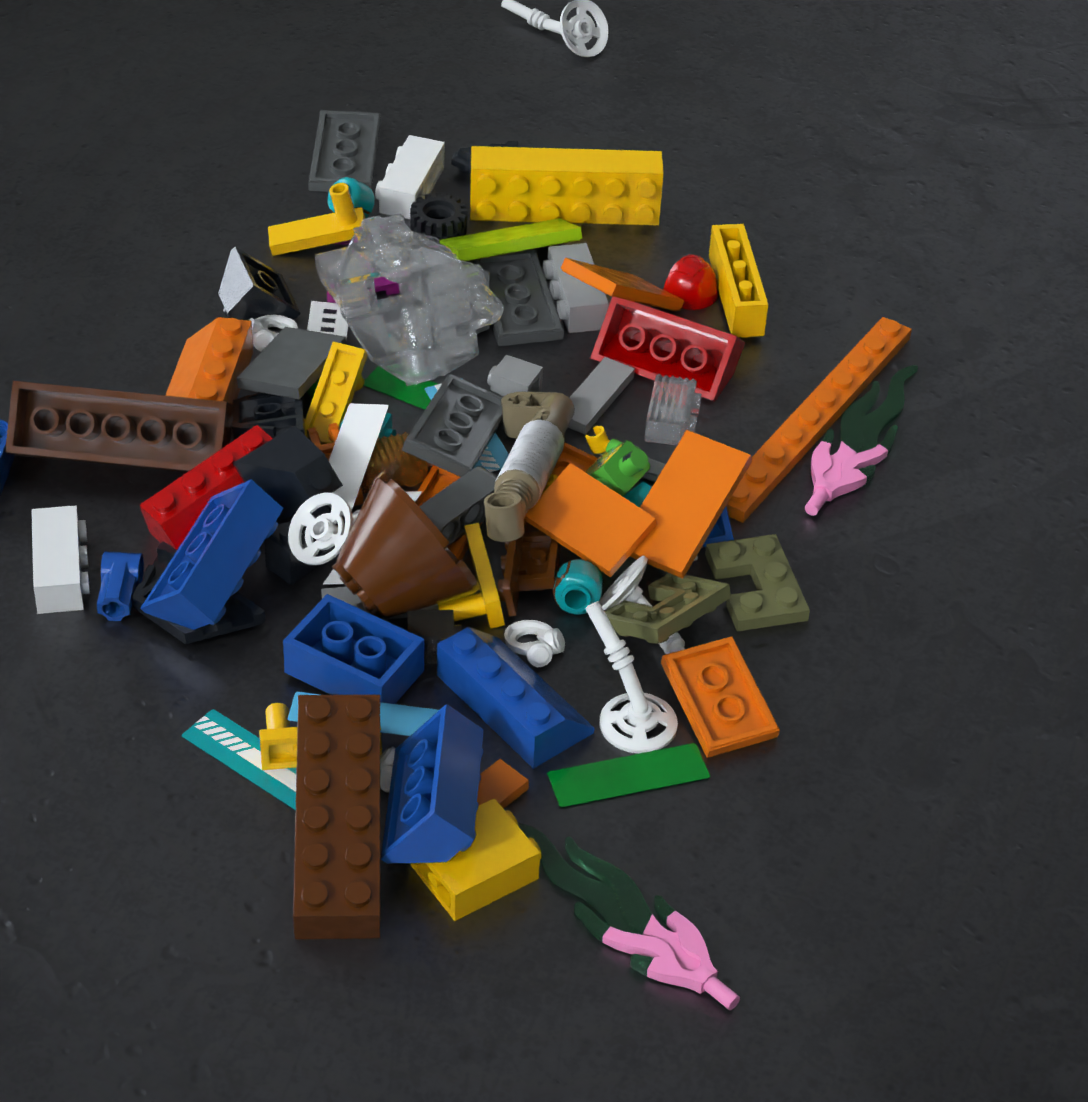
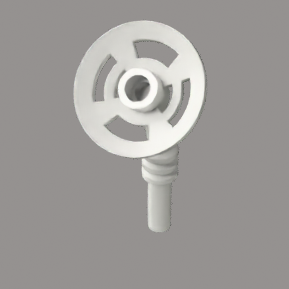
M515 0L502 1L503 8L526 19L529 25H533V27L541 31L546 29L561 34L568 48L581 57L595 56L606 46L608 40L607 20L602 10L590 0H573L569 2L562 11L560 22L550 19L548 14H544V12L536 8L532 10ZM577 8V15L568 21L566 18L569 12ZM587 11L592 14L598 27H595L592 18L586 13ZM592 37L598 38L596 44L590 50H587L585 43L589 42Z
M320 493L312 496L298 508L290 523L288 542L291 552L299 561L308 565H321L329 562L340 553L360 510L352 513L348 503L334 493ZM325 505H332L331 513L322 514L317 518L312 515L316 509ZM342 514H344L345 517V525L344 520L342 518ZM304 526L306 527L305 541L308 546L305 549L303 548L301 538ZM335 546L328 554L315 557L319 550H327Z
M643 555L633 562L603 594L599 602L604 611L620 604L624 600L653 607L641 594L643 590L638 586L647 566V557ZM678 632L669 636L667 641L659 643L665 654L685 649V641Z
M599 601L588 605L585 609L606 646L604 653L606 655L610 654L608 660L609 662H614L612 665L614 670H619L627 691L625 694L614 697L603 707L599 722L603 736L613 746L630 753L640 754L666 747L674 739L678 727L677 716L673 708L663 699L643 692L632 664L634 657L633 655H628L630 650L628 647H624L626 645L625 640L619 639ZM630 700L620 711H612L621 702ZM617 723L618 727L623 732L632 735L633 737L628 738L620 734L618 731L615 730V728L612 725ZM658 723L666 726L661 734L647 739L646 732L653 730Z

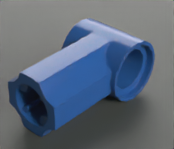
M104 551L101 560V587L97 600V612L105 616L108 621H121L122 618L130 615L133 603L132 595L138 584L143 581L144 557L142 553Z

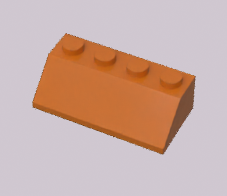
M217 317L186 340L165 396L225 401L232 404L233 400L238 398L240 392L237 377L249 365L253 355L252 321Z

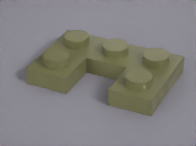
M776 534L706 544L705 556L715 580L751 575L757 591L731 594V598L726 602V607L737 632L808 621L810 609Z
M668 573L648 585L650 599L660 601V603L651 607L624 600L605 611L618 635L624 637L633 636L645 639L648 643L658 644L667 641L669 636L682 628L691 626L693 621L706 613L713 612L717 609V606L730 599V585L690 575H685L682 579Z

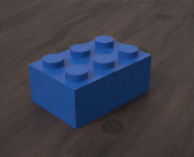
M326 594L283 640L284 673L330 695L380 694V702L396 704L424 672V638L329 594Z

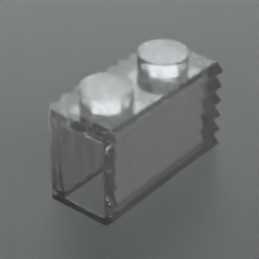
M656 375L646 419L645 442L677 446L686 430L696 432L698 416L692 414H699L702 394L696 393L697 381L694 378L689 380L688 378L682 379L681 377L675 378L674 376L669 378L667 375Z

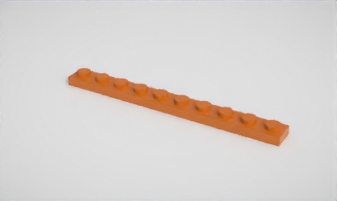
M882 317L751 457L752 463L726 505L729 517L744 523L910 340L911 328L885 317Z

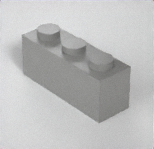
M587 243L548 247V260L543 261V272L546 280H550L552 298L557 300V312L560 321L564 320L568 333L600 330L609 307L606 294L563 272L561 269L565 258L594 265Z

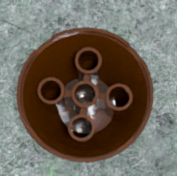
M384 472L380 473L375 478L336 559L337 563L332 566L340 576V580L353 595L356 594L370 614L381 619L383 617L385 619L476 593L480 589L476 578L462 559L459 561L446 547L450 544L448 540L393 479L387 483L385 480L387 475Z

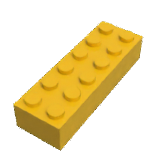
M471 146L470 221L542 222L561 218L570 223L659 225L664 174L662 151Z

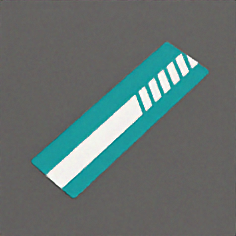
M214 709L209 711L182 734L183 738L296 810V768L262 770L260 738Z

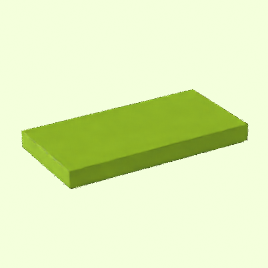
M558 218L439 241L440 249L443 253L457 261L464 262L579 241L582 239L581 227Z

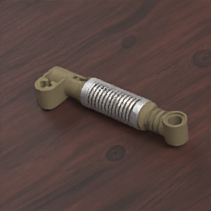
M514 392L505 395L501 399L504 433L508 437L517 439L495 480L494 493L484 499L487 536L494 541H513L524 534L525 515L540 499L563 451L564 434L573 418L575 408L571 399L562 393Z

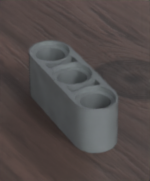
M482 466L473 468L420 506L421 510L448 540L450 544L447 546L466 534L465 525L478 522L480 524L486 520L484 499L494 493L497 476Z

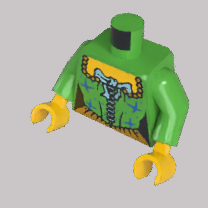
M595 426L593 430L596 436L585 435V438L592 453H605L585 472L621 496H624L650 469L648 456L629 440L625 442L616 439L609 440L604 427ZM551 474L542 494L558 477L557 475Z

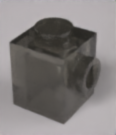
M453 610L408 611L407 631L424 638V664L436 665L437 643L460 632L462 626L454 625Z

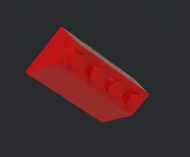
M612 297L590 359L601 362L604 357L635 368L634 374L716 401L735 373L745 342L735 335L633 301Z
M256 425L141 503L140 508L150 534L160 543L164 541L178 550L209 499L218 493L244 483L233 462L273 438Z

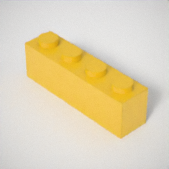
M744 224L712 225L709 259L715 272L718 291L730 333L743 338L764 336L768 302Z

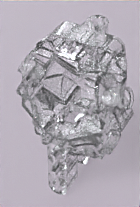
M402 214L384 218L378 215L362 219L361 226L353 228L354 236L348 247L315 254V264L321 283L340 307L342 317L349 325L362 348L366 350L371 362L398 379L405 381L406 386L434 380L438 376L443 377L477 357L479 350L476 329L496 323L503 314L504 306L502 301L486 285L484 272L480 264L457 259L456 254L452 253L451 249L447 246L440 244L439 239L435 236L411 231L406 225ZM384 277L398 283L400 295L377 300L374 279Z

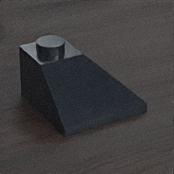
M237 247L230 251L218 292L224 306L223 312L228 318L249 321L251 318L256 319L265 315H281L295 319L301 314L282 274Z
M292 426L233 462L243 482L252 479L284 508L276 520L278 523L294 515L298 508L312 496L320 493H332L343 486L325 454L296 426Z

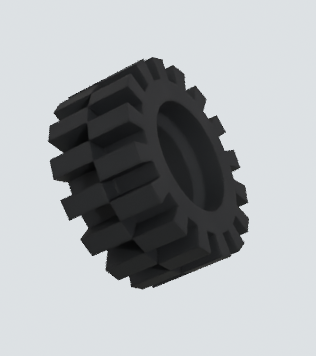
M430 193L425 194V199L419 197L416 199V202L411 204L410 233L430 238L431 247L436 248L437 244H440L439 240L467 235L468 208H466L465 202L461 203L460 198L455 197L452 199L451 194H446L445 197H441V193H436V197H432Z

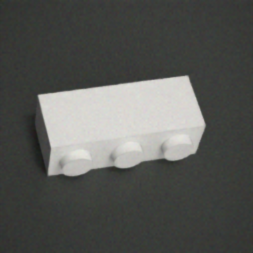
M412 135L408 136L404 145L398 147L394 162L388 164L383 181H378L375 198L379 200V213L410 219L411 204L416 202L417 198L422 197L425 199V194L431 193L444 169L445 142Z
M77 505L32 509L33 585L37 614L83 610V595L90 594L88 571L82 572V568H89L87 545H80V542H87L86 520H78Z

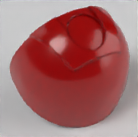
M688 254L674 264L663 290L683 299L684 302L681 308L687 310L707 308L714 304L718 296V285L713 268L702 257L694 254Z

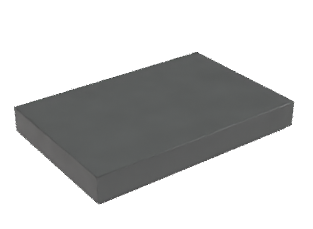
M284 327L237 377L238 388L300 399L321 376L332 342L346 344V337Z

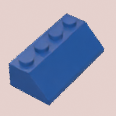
M252 479L212 496L140 609L146 614L193 630L208 624H216L226 612L224 605L229 597L235 594L242 586L244 572L261 555L259 548L263 541L270 537L277 529L278 522L276 520L284 508Z
M467 627L437 643V676L533 769L594 734L595 728L498 637Z
M447 704L395 749L380 858L387 864L447 862L459 851L467 850L475 839V820L479 806L477 797L478 786L481 780L480 764L483 755L484 729Z

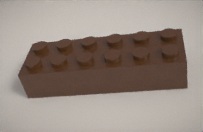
M13 381L5 452L19 456L188 472L230 443L234 405L225 401Z
M380 694L298 695L293 898L295 939L380 938Z

